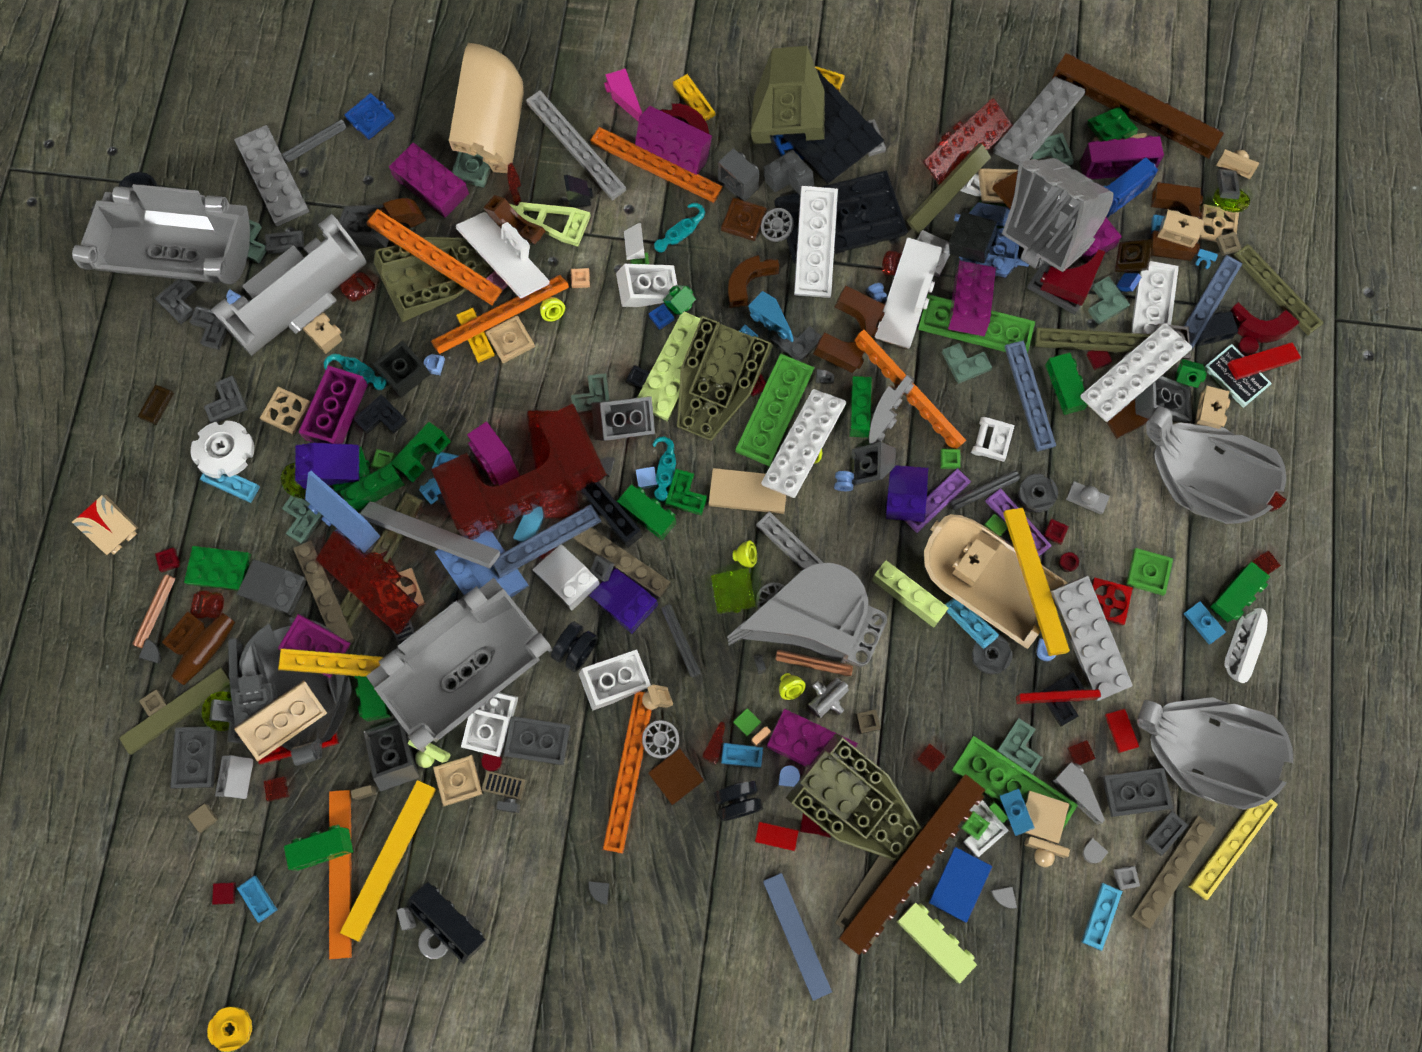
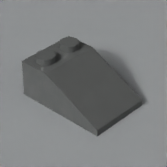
M383 205L344 207L339 222L355 244L370 248H386L389 239L367 226V214L383 208Z
M1160 376L1135 398L1137 415L1149 419L1157 407H1164L1171 412L1173 422H1192L1191 388Z
M651 396L591 402L595 440L606 441L655 434Z
M253 559L237 595L292 617L308 582L303 576Z
M398 720L363 732L373 779L380 792L419 778L411 745L408 744L407 732Z

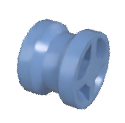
M882 283L873 284L866 289V294L880 303L888 298L887 294L883 291L884 286Z
M848 471L836 472L835 478L837 482L834 485V489L838 491H852L854 473Z

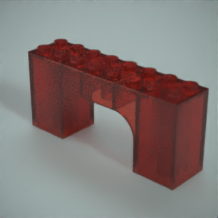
M574 404L538 419L550 446V454L547 461L541 467L503 485L495 487L485 485L476 464L467 453L431 469L454 524L463 537L474 540L486 531H494L503 523H511L516 517L528 515L533 512V509L539 506L545 507L552 500L564 498L569 492L581 490L586 487V484L598 482L604 478L603 476L607 475Z

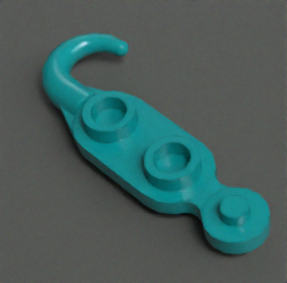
M691 203L687 206L688 208H698L699 213L694 217L681 220L666 232L664 239L657 240L654 244L657 252H664L669 244H678L694 232L698 223L705 216V209L701 204Z
M331 354L325 358V370L331 361L336 360L340 362L345 371L363 376L365 381L373 383L377 390H383L387 385L383 377H376L372 368L356 358L345 357L340 354Z
M662 436L656 438L652 444L653 447L659 442L667 444V450L659 460L656 474V483L659 488L655 490L654 497L657 501L666 500L668 495L666 488L672 483L676 467L674 443L670 438Z

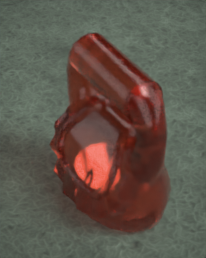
M896 251L885 252L882 262V272L884 274L895 276L902 253Z
M364 272L355 273L340 285L343 294L352 302L360 301L375 288V283ZM360 278L368 286V289H364L356 279Z
M205 590L196 592L193 595L190 613L196 618L219 617L224 607L223 595L218 592L211 593ZM203 595L205 597L203 598L201 612L198 613L201 597Z

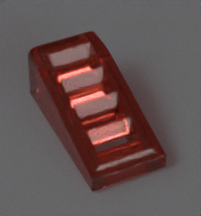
M722 721L719 723L702 755L705 761L715 766L718 762L725 731V723Z

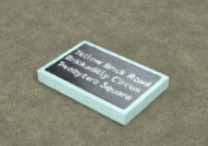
M1231 344L1209 362L1204 369L1226 391H1229V394L1244 408L1272 383L1262 373L1235 380L1227 364L1232 360L1245 356Z

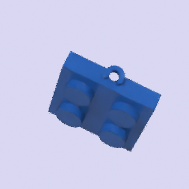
M371 93L344 114L357 131L359 130L368 140L395 119L394 114L386 108V104L383 101L380 102Z

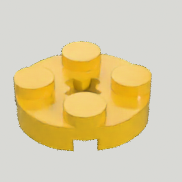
M238 1007L223 1008L216 1013L208 1024V1039L220 1051L230 1052L237 1050L249 1041L252 1032V1021L248 1012ZM229 1023H232V1026L235 1027L232 1035H229V1032H225V1028L229 1026Z

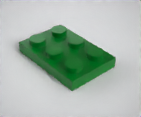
M192 546L184 583L187 585L238 591L247 574L251 554L248 552Z

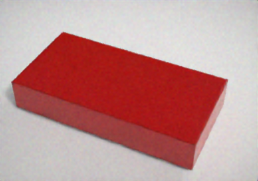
M1126 709L1105 715L1118 753L1139 747Z
M759 822L755 843L795 851L799 831Z

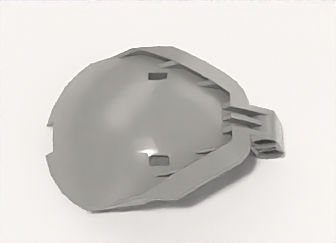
M1157 407L1148 419L1146 433L1157 446L1155 449V463L1159 474L1174 501L1189 511L1226 524L1242 523L1267 513L1273 508V506L1267 504L1276 491L1284 492L1286 484L1285 465L1275 449L1243 435H1235L1224 427L1217 429L1188 423H1176L1173 425L1172 414L1164 407ZM1215 447L1221 448L1225 453L1220 454L1215 450Z
M1214 697L1172 702L1166 704L1163 708L1153 701H1143L1137 718L1138 726L1152 734L1151 747L1153 753L1182 790L1209 801L1245 810L1267 803L1279 794L1287 782L1280 781L1279 778L1284 762L1293 763V748L1288 733L1275 716L1238 704H1229ZM1212 718L1221 722L1220 726L1209 723V719ZM1195 769L1197 771L1203 772L1204 775L1192 772V770Z

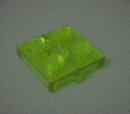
M749 568L711 575L718 614L732 611L733 613H739L742 609L756 607Z

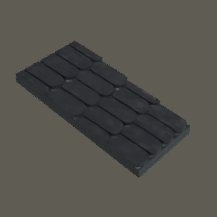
M816 69L825 91L824 139L806 140L805 133L782 134V136L828 185L885 140Z
M887 170L822 186V188L838 189L834 254L897 239L908 233ZM798 193L779 197L774 201L776 208L787 210L793 217V230L786 240L794 264H796L800 209V195ZM779 212V218L782 217L783 212ZM789 217L784 220V223L790 221ZM785 226L783 230L787 232L789 227Z

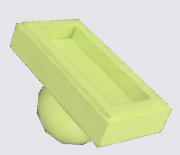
M409 740L408 744L416 748L411 740ZM429 743L426 746V751H418L416 753L415 760L420 767L428 768L434 763L435 759L443 763L447 762L451 755L436 745Z

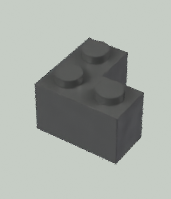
M794 150L763 167L765 182L774 192L790 184L800 195L801 186L814 187L813 171Z

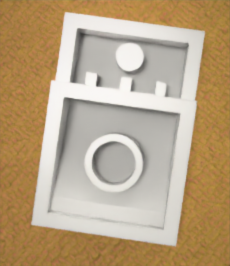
M499 692L468 717L461 747L500 757L507 739L511 716H514L518 697Z

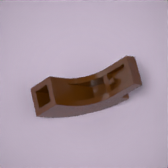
M494 195L483 207L497 225L502 228V224L508 222L528 243L535 245L546 232L542 226L531 223L521 217L505 198Z
M754 256L740 263L729 279V307L748 306L746 290L748 284L758 277L779 274L778 259H767L760 262L759 256Z

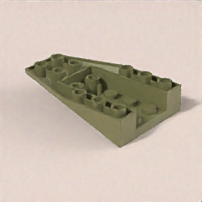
M808 47L772 48L754 95L751 123L753 143H771V135L805 133L806 140L824 139L825 91Z
M423 238L484 278H487L495 271L465 238ZM399 245L375 250V267L402 322L449 302L467 291V289Z
M701 316L681 366L677 427L712 441L750 397L773 344Z
M837 733L786 796L790 803L836 840L894 861L899 859L922 829L890 776Z

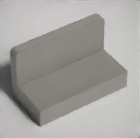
M232 755L222 756L215 796L246 799L253 759Z

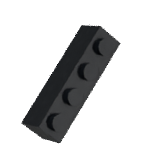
M593 474L578 485L580 493L593 505L598 514L628 548L643 536L639 527Z
M429 882L417 890L406 904V907L463 964L482 947L486 940L481 931L475 929L469 923L467 917L460 914L455 909L453 903L446 900L440 894L438 888Z

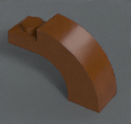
M408 198L383 203V208L379 209L397 222L407 223L410 228L426 221L417 203ZM374 212L367 214L368 220L374 214Z

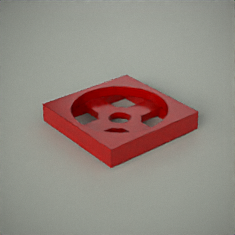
M1094 577L1092 581L1094 591L1101 586L1107 587L1106 595L1096 594L1103 608L1102 611L1106 620L1124 626L1133 588ZM1115 589L1122 591L1125 596L1124 602L1116 600L1114 597ZM1106 598H1110L1112 600L1111 605H1107L1105 603ZM1117 608L1122 610V614L1119 616L1110 617L1111 609Z

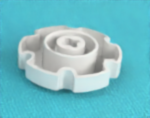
M225 421L222 425L213 422L205 426L198 432L200 438L197 441H193L191 445L192 460L198 465L199 470L203 474L212 478H221L223 474L231 477L240 473L248 466L246 460L254 455L252 437L250 434H247L246 429L241 424L233 421Z

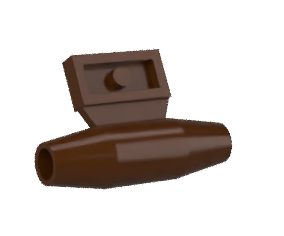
M187 611L162 641L173 652L183 655L171 676L183 685L188 683L206 666L224 644L236 622L222 613L205 628L202 621Z

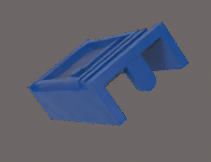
M1144 158L1105 187L1113 192V201L1106 216L1107 218L1145 189H1148L1158 172L1153 162Z

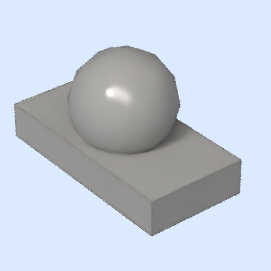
M1074 481L1066 500L1102 515L1110 496L1099 492L1094 486H1084Z

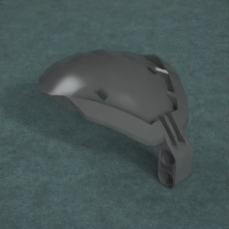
M289 618L292 624L295 618ZM313 621V622H315L316 624L322 626L323 628H325V629L331 631L330 629H328L326 626L320 624L319 622ZM269 623L255 633L242 652L239 665L243 677L263 674L264 684L275 682L277 698L304 680L327 712L326 715L282 744L285 749L291 750L293 762L296 766L322 758V743L331 739L340 727L351 697L352 685L349 675L333 674L329 678L322 673L278 670L280 659L278 647L291 625L273 631ZM327 683H329L331 694L328 693Z

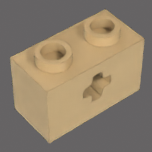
M1168 209L1162 220L1157 237L1193 248L1199 240L1204 220Z
M323 312L316 316L307 326L303 327V330L327 354L343 339L340 336L342 333L335 324L331 325L329 323L330 319Z
M1206 386L1200 394L1195 425L1209 426L1220 429L1222 426L1224 427L1227 420L1225 411L1230 405L1229 391Z
M978 539L973 544L971 542L968 543L963 550L966 553L962 559L958 557L952 566L955 568L952 574L970 587L973 586L996 553V551Z

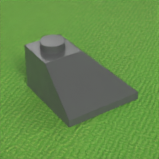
M879 442L852 449L851 472L854 473L853 486L882 480L895 467L896 448Z

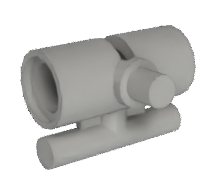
M836 677L827 686H822L818 680L812 685L817 691V696L808 704V707L817 717L821 718L830 709L835 710L838 715L844 711L839 701L849 691V686L844 681Z

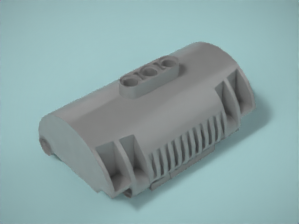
M133 184V188L116 186L113 189V193L105 192L103 199L96 201L81 245H75L72 251L73 260L80 268L86 270L95 269L105 272L233 284L242 275L248 257L250 224L247 206L231 205L225 197L210 195L205 197L196 190Z
M332 214L318 224L323 232L322 235L326 239L320 242L317 238H314L304 246L303 249L307 253L305 258L293 245L242 285L252 297V300L248 301L244 296H241L233 304H229L223 299L210 309L251 356L288 326L295 334L301 331L316 316L322 314L337 301L331 292L366 265V260L361 251Z
M493 578L480 589L477 586L474 587L460 600L455 601L415 631L414 634L399 644L398 648L378 661L380 666L366 677L408 733V737L419 751L424 752L429 743L440 740L540 661L538 657L546 651L550 653L552 649L547 640L535 629L506 591ZM483 657H488V661L485 664H480V660ZM472 669V674L464 677L466 670ZM451 682H456V686L453 689H448Z

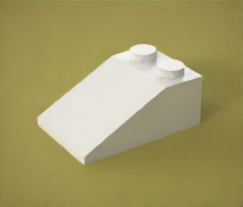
M624 264L616 273L622 307H642L664 303L663 299L669 294L670 288L677 285L673 265Z
M562 544L533 569L540 579L571 611L600 584L588 568Z
M637 650L582 668L579 673L592 711L615 703L651 686Z

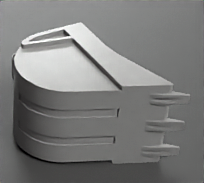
M1056 158L1040 161L1036 159L1022 161L1019 163L1014 199L1002 235L1024 248L1021 260L1028 265L1038 269L1047 262L1063 272L1094 243L1095 238L1093 237L1102 225L1111 207L1113 192L1093 182L1092 179L1080 172L1071 169L1070 166Z
M819 563L802 570L773 598L738 626L727 637L729 639L728 645L741 639L790 644L810 649L839 663L845 664V662H848L857 667H864L873 655L886 625L887 617L884 612L868 605L865 587L851 570L834 563ZM879 616L882 619V624H873L872 617ZM871 634L874 637V642L871 644L866 643L864 635ZM863 652L866 655V661L859 662L856 659V653Z

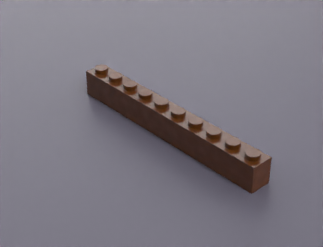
M1065 53L1056 67L1052 79L1058 77L1085 89V96L1111 109L1120 107L1128 118L1208 159L1224 135L1217 128L1211 127L1201 120L1195 119L1187 113Z
M966 774L959 779L843 930L838 939L855 954L860 955L861 952L865 954L872 945L869 943L874 936L878 937L884 930L883 923L887 919L890 921L897 913L895 908L899 902L903 904L910 896L908 891L912 885L916 887L920 883L922 872L925 869L928 871L935 863L933 860L937 853L941 854L946 849L947 844L945 842L949 837L954 838L960 830L957 827L962 820L966 822L971 816L972 812L970 809L973 805L978 806L985 796L982 794L985 789Z

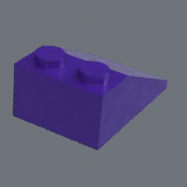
M330 443L296 445L295 481L306 489L308 473L310 471L327 485L359 481V446Z
M895 465L890 471L886 519L925 521L928 468Z
M616 568L612 570L609 580L602 581L589 595L591 599L631 634L658 606L657 600Z

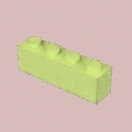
M887 560L873 576V582L933 628L949 609V607Z
M913 903L896 922L956 983H961L977 966L973 961L975 957L967 949L963 951L958 946L960 942L952 934L948 936L943 931L944 926L936 918L932 920L927 915L929 911L921 903L919 905Z

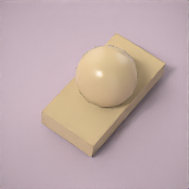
M1225 149L1216 166L1226 170H1235L1238 175L1250 179L1259 163L1249 159L1248 153L1244 150H1236L1233 153Z
M651 685L647 687L648 691L642 697L643 705L650 710L658 707L668 708L673 705L668 687Z
M1032 836L1027 837L1024 844L1025 846L1037 849L1034 858L1041 867L1051 866L1055 860V855L1066 858L1069 857L1070 853L1069 848Z

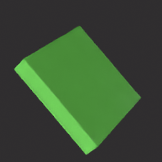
M1138 548L1133 549L1126 586L1164 596L1168 586L1173 558Z

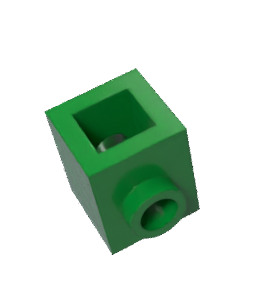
M686 285L673 286L668 291L669 294L663 299L664 303L674 314L681 315L688 311L696 300L692 295L693 291Z
M1181 359L1175 373V380L1178 383L1198 388L1200 382L1203 383L1205 381L1207 372H1205L1203 364Z

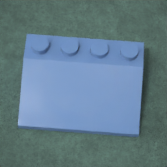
M312 471L308 473L305 500L310 504L308 508L315 514L319 512L323 516L321 520L329 527L331 525L337 528L335 532L342 539L347 537L350 540L348 544L354 550L358 551L360 549L365 553L381 536L363 516Z
M487 525L462 535V537L499 550L500 555L505 552ZM440 549L435 551L464 595L476 586L480 589L493 578L496 579L510 598L529 586L518 569L500 578L493 565L489 569Z

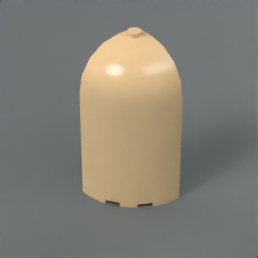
M468 43L465 48L449 143L453 151L473 156L479 154L493 172L511 174L524 94L523 81L514 64L506 56L494 49L473 43Z
M950 514L945 516L940 522L937 520L930 529L933 533L929 537L924 550L925 567L931 580L942 591L1028 649L1041 630L1014 546L987 527L970 518ZM978 539L996 551V553L973 586L970 587L952 574L955 570L952 566L958 557L962 559L966 553L963 550L968 543L971 542L973 544ZM1042 565L1050 591L1068 583Z

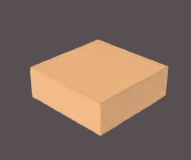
M589 268L571 269L572 288L590 287Z
M767 726L764 727L752 738L751 743L755 747L771 734Z

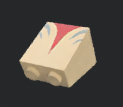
M101 495L72 521L106 555L110 553L115 555L122 548L120 545L125 540L129 542L137 535L135 531L138 527L107 495Z

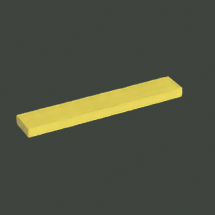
M1271 799L1267 803L1255 808L1245 809L1190 883L1189 887L1204 900H1208L1278 804Z

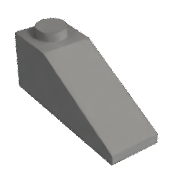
M1070 762L1066 764L1051 782L1070 800L1078 804V807L1097 825L1103 823L1105 819L1089 780L1083 773V768L1077 763L1073 764Z

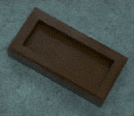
M155 384L137 417L157 425L174 393Z

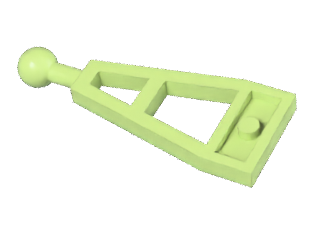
M519 202L518 206L510 204L525 220L542 226L546 234L561 242L579 246L591 217L590 212L573 207ZM524 210L539 212L537 219L535 220L523 214ZM547 213L570 215L563 233L543 224Z

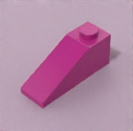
M626 69L606 74V82H604L606 92H610L612 99L639 122L642 111Z

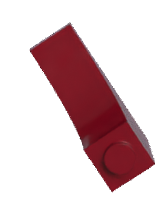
M1098 249L1095 256L1086 264L1077 268L1066 269L1063 272L1051 266L1048 273L1044 271L1040 282L1043 284L1040 290L1082 306L1105 251Z

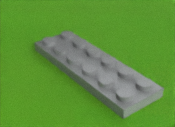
M1054 77L993 148L994 154L1017 165L1022 161L1030 160L1033 154L1037 152L1045 140L1084 96L1085 89Z
M267 125L234 139L276 226H280L310 212Z
M1089 576L1081 577L1051 590L1050 592L1090 690L1099 689L1101 692V697L1095 701L1102 700L1132 687V682Z

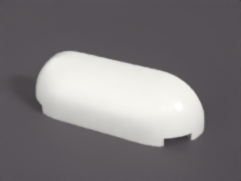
M1256 608L1253 612L1240 618L1225 658L1224 666L1227 673L1232 679L1240 683L1247 682L1251 677L1267 632V614L1263 608Z

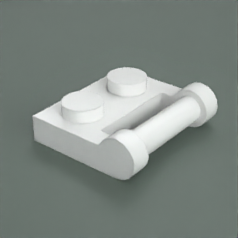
M981 417L978 437L971 453L1004 462L1015 425ZM988 427H993L988 449L983 448Z

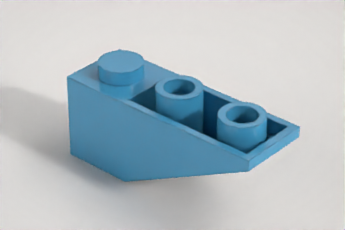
M762 291L748 306L751 318L756 322L760 321L768 330L777 332L782 339H788L793 342L791 329L777 300Z

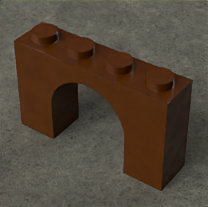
M1157 182L1152 191L1151 207L1175 210L1181 214L1201 219L1202 212L1199 211L1203 201V195H1200L1201 188ZM1153 231L1149 237L1153 241L1151 256L1191 261L1200 248L1198 243L1191 248L1157 237L1159 231Z
M848 286L843 288L834 306L854 317L858 321L861 331L865 330L872 338H874L878 330L876 327L877 322H881L885 315V312H883L884 304ZM825 332L820 337L813 352L814 355L851 373L861 368L864 362L862 356L865 353L857 347L856 342H844Z

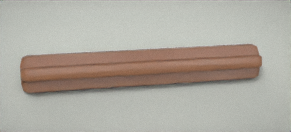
M163 576L133 641L134 646L143 648L146 639L149 638L175 581V578L172 576Z
M777 650L776 653L777 661L845 676L852 675V665L784 650Z

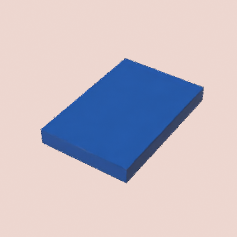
M954 847L928 903L967 923L992 866Z

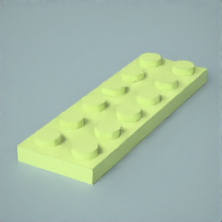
M684 312L678 318L638 397L651 396L653 415L666 421L669 420L679 400L681 366L700 321V318Z

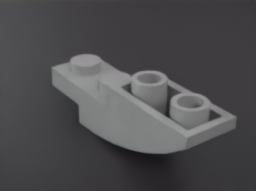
M906 375L896 389L893 386H888L882 395L871 422L870 444L882 442L886 436L884 432L887 428L891 429L897 422L895 418L898 414L892 409H897L903 402L901 397L905 393L909 394L915 386L912 384L915 379L910 375Z

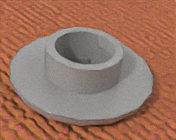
M426 928L419 937L418 946L420 952L429 959H439L449 949L442 942L438 948H432L429 941L434 934Z

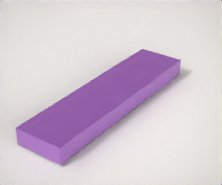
M957 468L927 496L925 521L916 522L908 520L905 522L918 533L952 499L962 492L971 481Z
M1001 488L985 501L1005 523L1003 512L1018 508ZM1026 517L1038 555L1040 556L1052 545Z

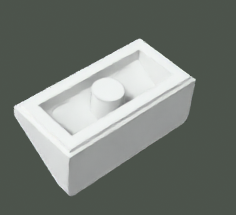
M638 223L624 231L627 260L645 258L641 223Z

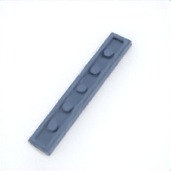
M1228 255L1222 260L1184 325L1189 327V339L1192 349L1243 264Z
M1024 341L1005 345V351L1036 451L1054 448L1056 443Z
M590 504L502 553L493 564V567L498 576L502 578L601 522V519L593 505Z
M780 873L764 880L763 883L812 1000L814 1001L832 993L783 874Z

